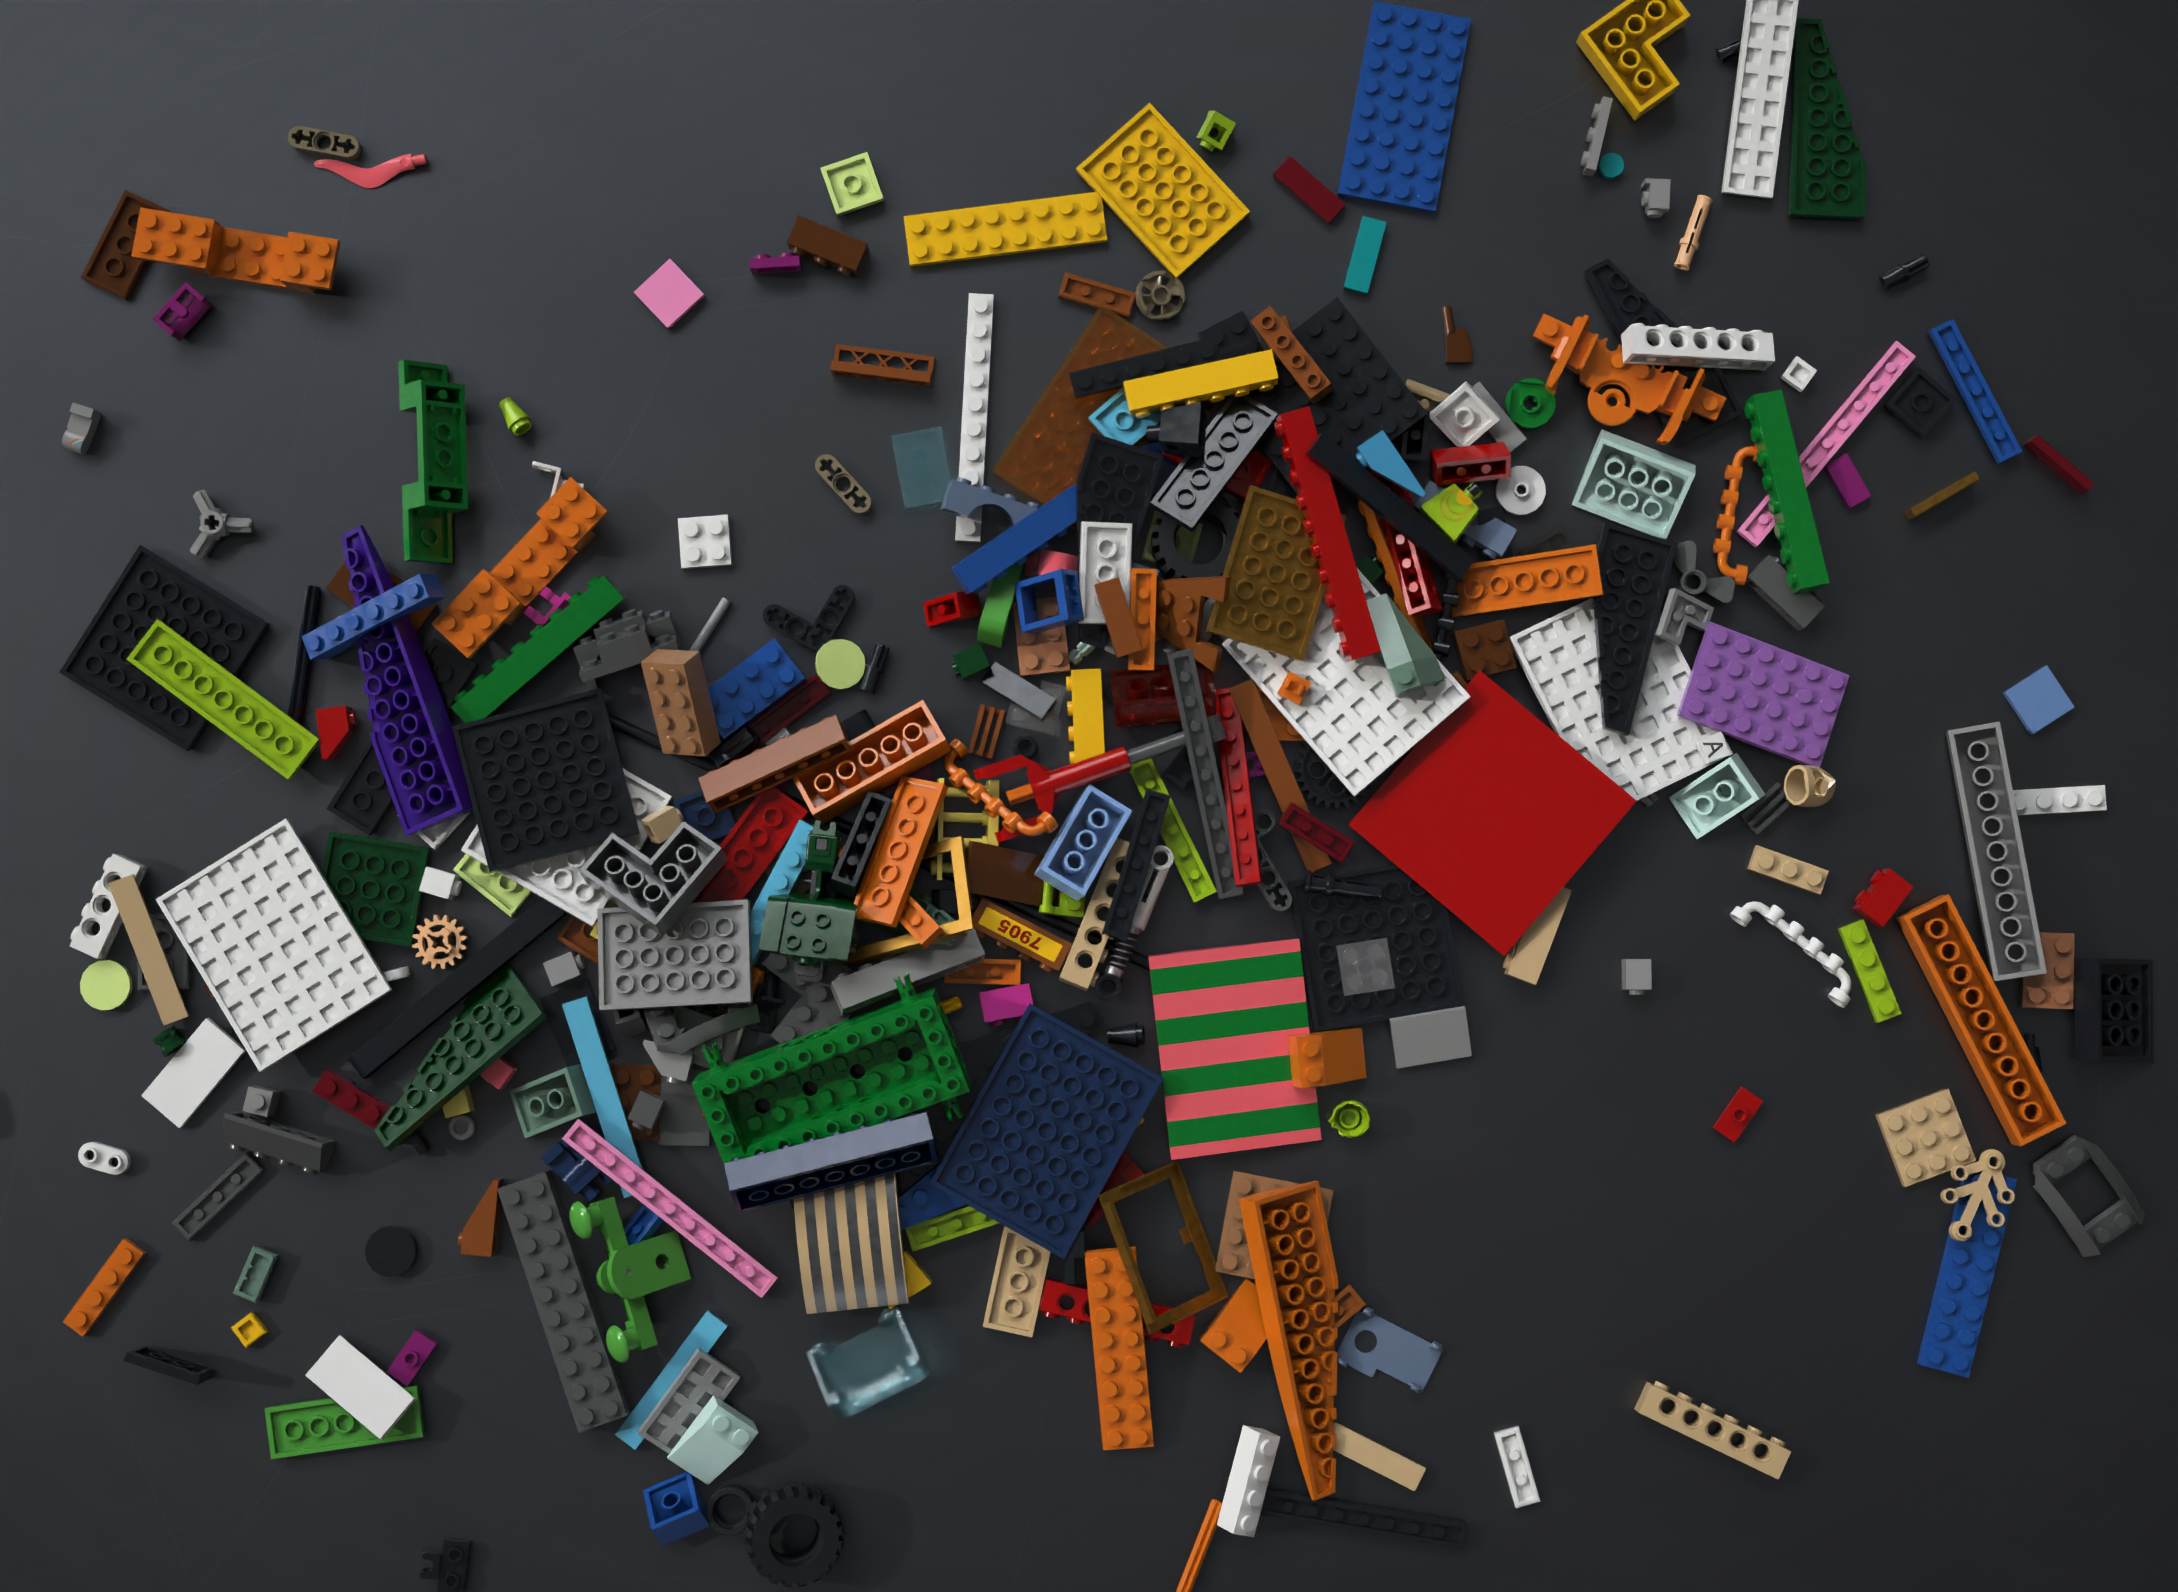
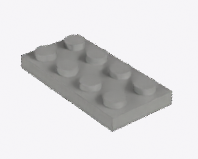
M697 1348L638 1429V1434L669 1454L714 1395L724 1401L740 1379V1375L708 1353Z

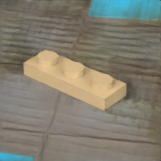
M1758 845L1753 850L1747 870L1818 895L1822 893L1829 872L1826 869Z

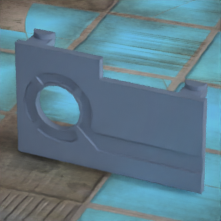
M1367 1306L1364 1309L1361 1308L1355 1313L1336 1351L1337 1364L1345 1368L1348 1365L1370 1377H1373L1376 1369L1410 1385V1389L1418 1394L1420 1391L1423 1392L1443 1351V1345L1436 1341L1430 1343L1373 1314L1374 1310ZM1364 1330L1373 1332L1377 1338L1376 1347L1366 1353L1359 1351L1355 1346L1356 1335Z

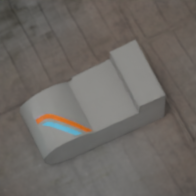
M72 403L69 411L72 414L67 430L62 438V448L84 455L90 447L102 414L92 408Z

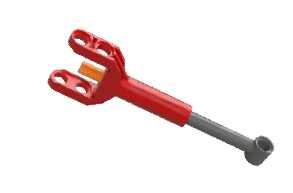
M1216 714L1207 717L1212 743L1227 738L1220 715ZM1182 731L1127 751L1122 746L1055 770H1050L1019 754L973 770L976 780L982 778L990 779L1027 766L1026 774L1029 784L1006 791L1010 806L1035 798L1038 809L1042 810V813L1048 812L1051 815L1060 794L1131 770V764L1185 747L1186 743ZM1041 814L1023 821L1029 826H1035L1038 824L1036 819ZM1005 827L995 832L998 843L1023 835L1018 830L1010 833Z

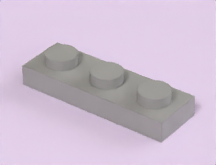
M1603 96L1600 103H1595L1591 118L1595 119L1594 127H1590L1588 130L1586 142L1590 144L1588 152L1584 151L1580 163V166H1584L1582 175L1592 177L1597 169L1613 98Z

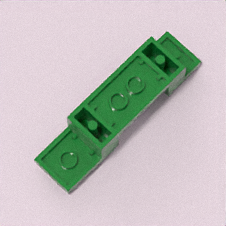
M401 360L398 361L400 411L417 413L418 482L402 486L404 561L451 564L453 563L452 513L468 509L465 385L448 383L447 365Z

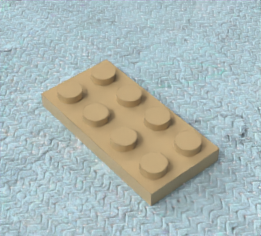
M1006 1226L1003 1229L983 1327L1033 1337L1051 1252Z

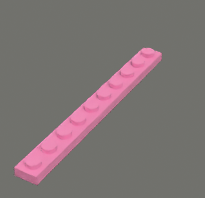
M1898 341L1892 344L1800 454L1799 461L1806 488L1916 357ZM1768 494L1736 531L1755 548L1776 524L1774 515H1771L1769 512L1768 502L1770 499Z
M579 1118L564 1135L562 1140L759 1297L762 1298L778 1277Z

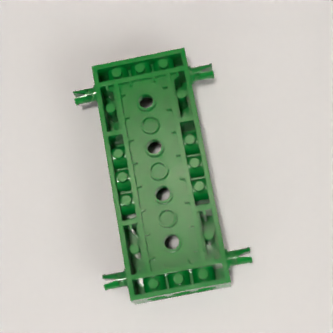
M906 973L904 975L905 985L899 976L893 979L902 999L895 1003L729 1063H724L718 1043H713L711 1046L713 1053L708 1045L703 1047L702 1051L705 1054L710 1070L697 1074L692 1082V1086L723 1163H728L735 1158L755 1156L762 1151L771 1152L779 1150L786 1145L795 1146L803 1144L814 1138L830 1137L837 1132L846 1133L854 1131L861 1126L881 1124L885 1120L894 1119L939 1102L943 1104L948 1121H953L954 1118L952 1108L958 1119L963 1117L964 1114L956 1096L969 1092L972 1080L936 988L916 994L910 974ZM909 1047L913 1052V1056L910 1059H903L899 1055V1049ZM855 1064H860L865 1068V1074L857 1077L852 1074L851 1067ZM808 1081L814 1082L818 1088L817 1092L813 1094L807 1093L803 1087L804 1083ZM758 1099H766L770 1103V1108L766 1111L759 1110L756 1106Z

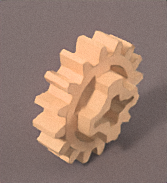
M434 915L433 922L429 918H425L426 925L417 926L418 930L421 931L420 934H413L412 936L418 939V943L412 945V948H419V952L415 956L417 958L424 957L423 965L432 962V969H437L439 963L442 969H447L448 962L452 966H456L455 958L463 959L464 955L461 953V950H468L469 948L463 945V941L469 939V936H462V932L466 928L464 926L457 927L458 919L449 922V915H444L442 920L439 915ZM445 925L441 931L436 932L432 930L435 926ZM454 934H455V936H456V946L454 945V942H453V936H454ZM435 937L443 938L442 941L446 947L438 946L439 942ZM425 938L427 939V942H428V948H427V950H426V948H425ZM442 952L450 955L444 959L436 958Z

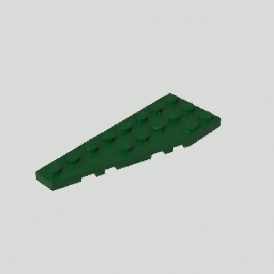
M1796 18L1793 40L1788 216L1864 219L1867 167L1865 161L1862 160L1859 150L1860 144L1858 138L1855 137L1851 124L1852 118L1842 86L1839 85L1836 75L1837 69L1831 59L1830 47L1822 20Z
M508 963L467 997L463 1003L465 1005L464 1009L458 1017L454 1016L450 1024L452 1026L443 1038L439 1037L416 1070L419 1073L412 1083L408 1082L403 1088L405 1093L395 1106L391 1105L375 1128V1133L389 1151H392L547 1018L517 973Z

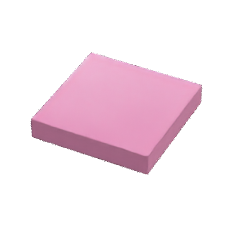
M671 259L666 261L634 291V294L668 330L705 296Z

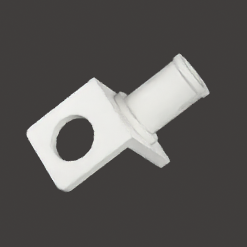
M536 461L532 462V468L556 474L551 498L567 481L560 476L561 468ZM578 483L582 488L584 487L583 483Z

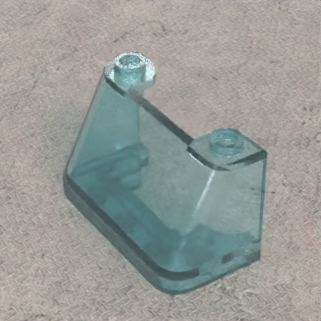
M898 1307L884 1310L878 1319V1326L836 1347L826 1344V1342H821L814 1345L812 1350L806 1352L827 1406L838 1417H849L925 1379L930 1374L928 1365Z

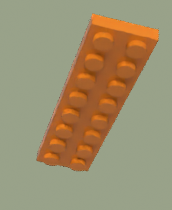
M1136 1246L1130 1247L1138 1267ZM1118 1248L1085 1250V1267L1103 1450L1154 1447L1143 1317Z

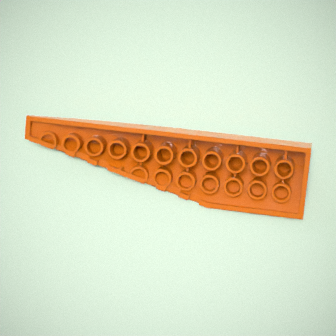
M1319 1181L1263 1191L1239 1199L1273 1368L1301 1469L1311 1499L1314 1501L1336 1493V1459L1333 1458V1447L1336 1445L1334 1419L1337 1418V1408H1334V1396L1337 1395V1352H1335V1339H1338V1328H1332V1326L1335 1324L1334 1313H1338V1302H1332V1299L1335 1297V1289H1338V1276Z

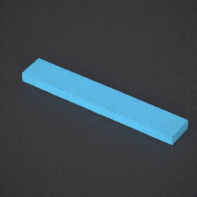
M708 1310L615 1435L636 1450L644 1439L638 1434V1429L697 1348L708 1353L728 1327V1324Z

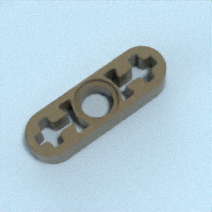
M295 126L288 133L289 143L296 150L355 160L362 151L359 141L347 134L304 126ZM302 133L305 138L312 140V144L305 140H301L299 144L295 137H300ZM323 137L331 139V145L327 149H320L318 146L319 140ZM337 139H339L338 143L340 145L348 146L351 142L355 148L350 149L349 153H347L344 148L337 147Z
M823 454L819 456L815 462V469L821 478L855 514L864 515L868 513L872 507V500L868 493L832 455ZM823 461L827 463L832 461L833 463L831 464V467L835 471V473H837L839 469L842 472L836 474L833 480L830 481L829 478H832L833 476L830 474L828 470H824L823 472L821 471V469L823 468L821 463ZM847 478L850 480L851 486L847 491L837 489L836 484L839 479ZM855 488H858L859 490L855 494L859 499L866 498V507L862 508L859 506L855 508L856 501L853 497L850 496L848 500L845 497L851 495Z

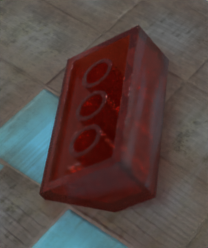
M1195 662L1206 716L1216 715V691L1212 671L1200 662ZM1169 664L1154 666V671L1128 670V668L1110 670L1112 704L1116 727L1181 721Z

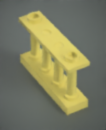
M939 778L936 782L944 784V778ZM988 780L986 785H983L994 798H999L1000 780ZM948 787L945 797L968 798L966 792L969 789L966 787L959 789ZM943 801L935 823V843L951 839V837H943V822L981 823L982 826H985V836H981V838H964L965 848H968L969 841L998 846L995 832L999 831V815L996 818H992L986 811H982V813L944 812ZM943 854L935 856V860L930 861V875H934V881L942 880V873H953L952 863H942Z

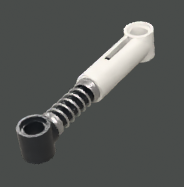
M1159 845L1155 847L1127 941L1119 940L1115 943L1116 948L1112 949L1114 953L1110 955L1111 961L1107 962L1108 965H1106L1105 971H1102L1100 978L1095 983V994L1101 1000H1112L1121 992L1122 977L1124 975L1123 969L1127 967L1125 964L1130 960L1128 957L1129 954H1132L1131 949L1135 948L1133 944L1137 941L1136 937L1140 935V931H1145L1170 866L1173 863V853L1166 846ZM1155 853L1164 854L1166 857L1165 865H1157L1154 862L1153 857ZM1152 872H1156L1148 894L1144 893ZM1103 981L1113 983L1114 992L1108 995L1102 991L1101 985Z

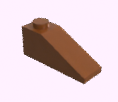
M497 1178L492 1181L464 1226L463 1232L459 1233L458 1248H461V1254L486 1257L496 1255L501 1199L497 1189L503 1187L504 1178Z

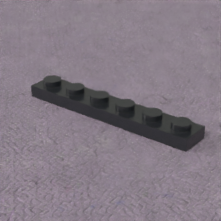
M1215 336L1071 372L1069 377L1075 399L1122 388L1123 381L1220 361L1222 359Z
M1146 789L1102 931L1103 935L1127 941L1171 796Z

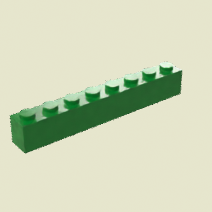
M1782 389L1752 395L1746 401L1745 415L1750 419L1752 426L1750 431L1751 439L1756 443L1759 451L1756 454L1758 465L1762 467L1764 475L1762 483L1765 491H1768L1770 499L1768 502L1769 512L1771 515H1774L1776 523L1774 532L1776 538L1780 540L1782 548L1780 550V557L1782 562L1786 564L1788 572L1786 574L1787 584L1792 588L1793 594L1822 589L1830 582Z
M596 575L586 584L589 589L583 594L579 591L567 600L570 603L568 607L563 611L559 607L548 617L551 621L543 627L539 624L529 633L532 638L525 644L521 640L512 647L510 651L513 654L506 660L501 657L491 666L494 670L486 676L482 673L472 682L475 686L468 693L464 689L453 698L456 703L451 708L464 723L487 718L626 598L607 575L601 578L599 575Z

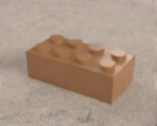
M657 649L641 661L662 752L664 754L705 757L721 741L700 651Z

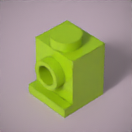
M1209 111L1196 138L1201 140L1200 146L1213 152L1214 148L1222 150L1236 123L1216 111ZM1211 128H1215L1216 135L1214 137H1211L1209 135Z

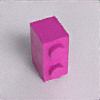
M1030 983L979 993L985 1023L990 1022L991 1026L1006 1024L1005 1019L1015 1017L1016 1022H1018L1029 1003L1034 1006Z

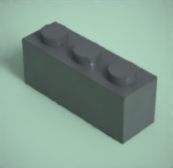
M1768 555L1748 574L1746 583L1797 631H1800L1825 606L1820 603L1822 601L1821 598L1813 591L1793 594L1792 588L1788 586L1786 581V574L1788 572L1784 569V563L1774 556L1772 558Z

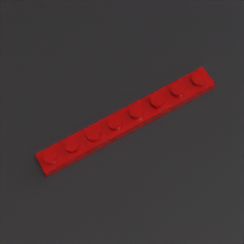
M1229 689L1213 690L1215 715H1220L1227 738L1219 741L1235 885L1243 887L1262 884L1243 722Z

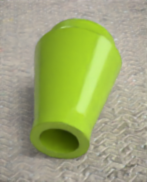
M511 397L505 398L499 403L510 432L519 436L531 428V418Z

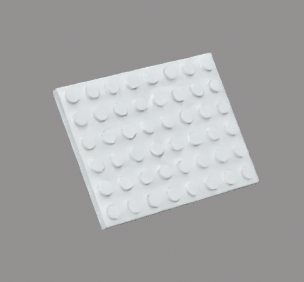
M1357 568L1366 600L1381 595ZM1323 594L1304 661L1301 662L1232 639H1227L1222 643V646L1355 797L1471 696L1438 660L1444 681L1396 697L1380 652L1347 662L1346 657L1343 658L1341 656L1339 632L1335 633L1333 629L1332 618H1334L1332 608L1329 609L1327 607ZM1289 671L1312 683L1300 706L1277 695Z
M1593 598L1509 637L1511 647L1554 732L1635 800L1642 799L1724 759L1721 758L1705 764L1696 741L1718 732L1677 716L1691 674V670L1678 645H1673L1654 635L1630 734L1625 736L1602 729ZM1660 611V615H1659L1657 627H1658V624H1659V621H1660V618H1661V614H1662L1661 611ZM1725 739V742H1726V744H1727V747H1728V749H1729V752H1730V754L1732 755L1733 753H1732V751H1731V749H1730V747H1729V745H1728V743H1727V741H1726V739Z
M287 818L156 899L259 1072H263L392 991L385 976L295 828Z

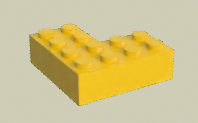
M1626 0L1582 31L1576 41L1634 121L1675 93L1680 85L1653 48L1683 27L1690 18V13L1680 0Z

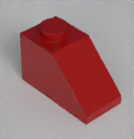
M954 592L923 603L927 627L962 622L982 616L979 594L975 595L974 592L968 594L965 592Z
M346 705L316 710L322 760L334 761L355 733L354 726H357L356 712Z

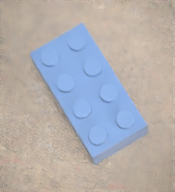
M1089 784L1080 792L1034 875L1076 901L1085 896L1132 810Z

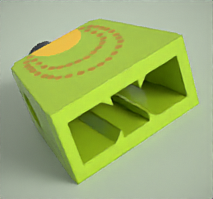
M1473 482L1464 491L1456 484H1452L1420 506V512L1440 532L1456 544L1479 513V507L1474 501L1483 492Z

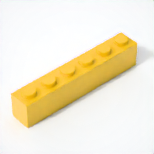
M1270 349L1123 381V389L1130 417L1144 418L1150 416V412L1159 410L1162 412L1166 409L1205 400L1218 402L1225 399V396L1234 394L1235 397H1241L1249 394V391L1256 389L1268 391L1278 384L1279 378L1273 352Z

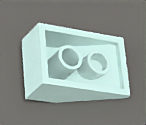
M1735 753L1670 796L1669 799L1696 839H1699L1759 800L1765 793L1742 759Z
M713 1395L667 1458L709 1485L743 1454L758 1434V1430L754 1421Z

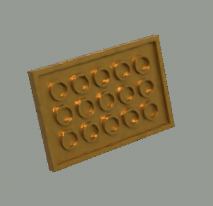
M1249 486L1222 575L1231 576L1228 600L1225 602L1214 601L1206 632L1302 662L1304 661L1324 594L1325 584H1321L1319 581L1317 570L1320 567L1318 560H1314L1312 557L1310 545L1313 543L1311 536L1305 533L1303 520L1306 519L1303 510H1299L1296 499L1256 486ZM1341 514L1343 523L1345 524L1347 516Z

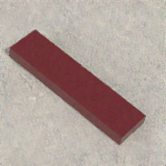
M817 673L747 725L760 739L759 743L749 750L751 753L763 747L832 694L825 683L820 680Z

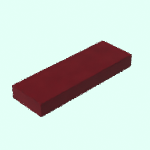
M1291 156L1273 173L1274 178L1328 225L1346 205Z
M2039 435L2033 436L2023 445L2080 495L2089 491L2094 485V482Z
M1290 802L1278 821L1279 825L1340 863L1344 862L1355 844V841Z

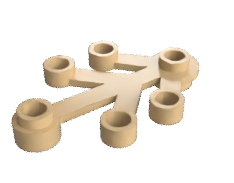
M1986 1150L1980 1155L1979 1161L1965 1166H1954L1951 1169V1176L1956 1181L1965 1180L1969 1174L1982 1171L1978 1181L1955 1189L1947 1188L1941 1192V1200L1946 1204L1955 1203L1958 1198L1971 1194L1960 1221L1953 1222L1949 1227V1234L1955 1241H1966L1971 1237L1972 1227L1970 1225L1981 1200L1987 1213V1223L1991 1227H2000L2004 1224V1215L1997 1211L1988 1187L1991 1177L1998 1190L1997 1200L2001 1204L2012 1203L2015 1199V1194L2011 1189L2007 1188L2001 1172L2005 1167V1159L1998 1150ZM1991 1157L1996 1160L1994 1167L1989 1163ZM1958 1168L1963 1171L1961 1178L1956 1175ZM1948 1191H1950L1953 1194V1199L1951 1201H1949L1946 1198V1193ZM2004 1192L2009 1194L2008 1201H2005L2002 1197ZM1993 1215H1997L1999 1217V1222L1997 1224H1995L1992 1221ZM1960 1226L1965 1227V1235L1959 1233Z

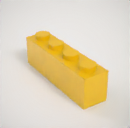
M1101 668L1071 670V676H1066L1067 691H1072V701H1067L1068 716H1073V726H1068L1069 741H1074V751H1069L1070 764L1105 753Z

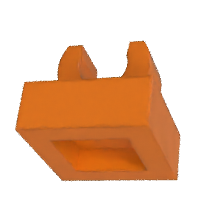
M1289 671L1277 695L1300 706L1312 683Z

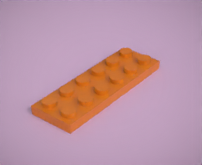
M1597 545L1473 563L1463 577L1462 583H1456L1455 592L1460 593L1457 608L1452 607L1451 615L1455 618L1602 596L1604 594Z
M901 776L854 900V904L858 906L855 919L897 927L946 796L948 787L945 784Z

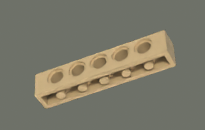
M1120 838L1115 840L1059 977L1060 981L1087 991L1089 986H1095L1099 973L1095 971L1098 962L1104 963L1109 949L1104 948L1108 939H1114L1102 934L1105 921L1098 919L1097 911L1100 909L1109 911L1113 899L1107 895L1106 889L1109 886H1117L1120 874L1116 871L1115 866L1118 863H1124L1130 842ZM1092 932L1098 933L1101 936V942L1097 945L1089 943L1087 939L1088 934ZM1084 955L1088 956L1092 960V965L1089 968H1082L1078 964V958Z
M1655 1381L1654 1385L1646 1382L1634 1408L1638 1413L1779 1480L1791 1453L1790 1450L1784 1447L1786 1444L1784 1441L1773 1436L1768 1440L1761 1436L1763 1433L1761 1430L1750 1425L1745 1429L1738 1425V1419L1725 1414L1724 1418L1715 1414V1408L1702 1403L1699 1407L1691 1403L1693 1398L1684 1393L1678 1392L1676 1396L1668 1392L1669 1386L1659 1381ZM1667 1399L1672 1400L1673 1406L1671 1410L1663 1412L1661 1409L1663 1401ZM1688 1411H1695V1420L1691 1423H1686L1684 1419L1685 1414ZM1718 1422V1431L1714 1434H1709V1424ZM1736 1433H1741V1442L1738 1445H1732V1436ZM1764 1444V1454L1755 1456L1754 1450L1756 1446Z

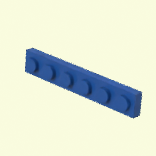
M1954 319L1931 329L1928 333L1997 464L2023 452Z

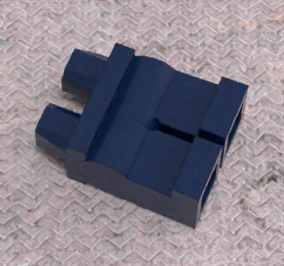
M560 1139L561 1142H557L541 1159L562 1178L575 1194H581L587 1200L593 1201L601 1193L593 1182L599 1176L607 1185H610L614 1180L564 1140Z

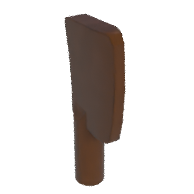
M1451 306L1442 307L1445 328V363L1468 364L1472 361V347L1467 330L1465 328L1455 329Z

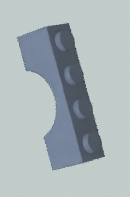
M957 477V480L949 481L940 510L965 518L977 507L990 506L1002 512L1009 523V527L1037 510L1041 505L1033 502H1028L1026 505L1018 502L1019 498L1010 494L1000 496L995 494V489L983 485L977 488L971 485L972 482L970 480Z
M1429 481L1424 489L1425 496L1419 498L1414 506L1415 511L1429 521L1420 512V506L1445 489ZM1495 517L1483 525H1469L1460 537V541L1468 547L1473 548V546L1482 549V554L1489 559H1502L1516 537L1517 529Z

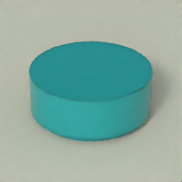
M1616 153L1605 154L1598 163V171L1606 179L1617 178L1624 169L1623 159Z

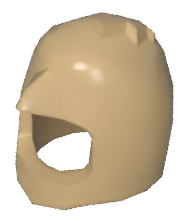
M1797 765L1789 769L1785 777L1784 792L1787 800L1795 806L1818 807L1832 798L1836 780L1833 779L1831 774L1818 766Z

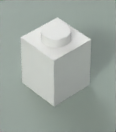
M426 866L419 891L453 900L454 896H458L462 882L459 881L460 876L457 874Z

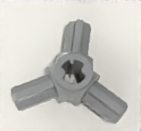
M206 490L197 491L193 495L202 514L199 517L201 521L199 530L202 532L190 548V552L193 555L203 558L214 540L219 541L221 537L229 536L230 532H252L253 520L251 518H230L229 514L222 513L220 508H215ZM215 520L219 521V526H215L216 529L212 528V523H216Z

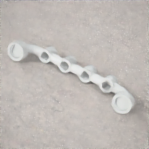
M1752 901L1746 903L1743 907L1736 906L1732 910L1730 917L1744 927L1752 920L1750 913L1754 911L1759 912L1768 923L1780 929L1785 937L1797 943L1807 955L1820 962L1825 970L1837 976L1841 981L1840 989L1834 987L1828 994V997L1839 1007L1845 1008L1851 1000L1848 996L1851 990V979L1848 973L1841 967L1844 961L1839 956L1832 953L1828 957L1821 951L1824 948V944L1814 937L1810 940L1802 935L1805 929L1795 921L1788 924L1782 919L1785 912L1776 905H1772L1769 908L1761 902Z

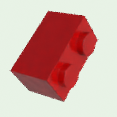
M1890 868L1876 871L1870 879L1872 884L1867 891L1863 889L1854 900L1857 904L1853 909L1876 927H1883L1913 889L1910 883Z

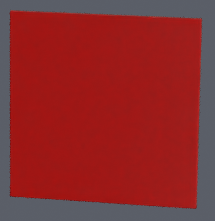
M1479 670L1464 688L1471 697L1415 745L1348 825L1505 956L1637 800Z

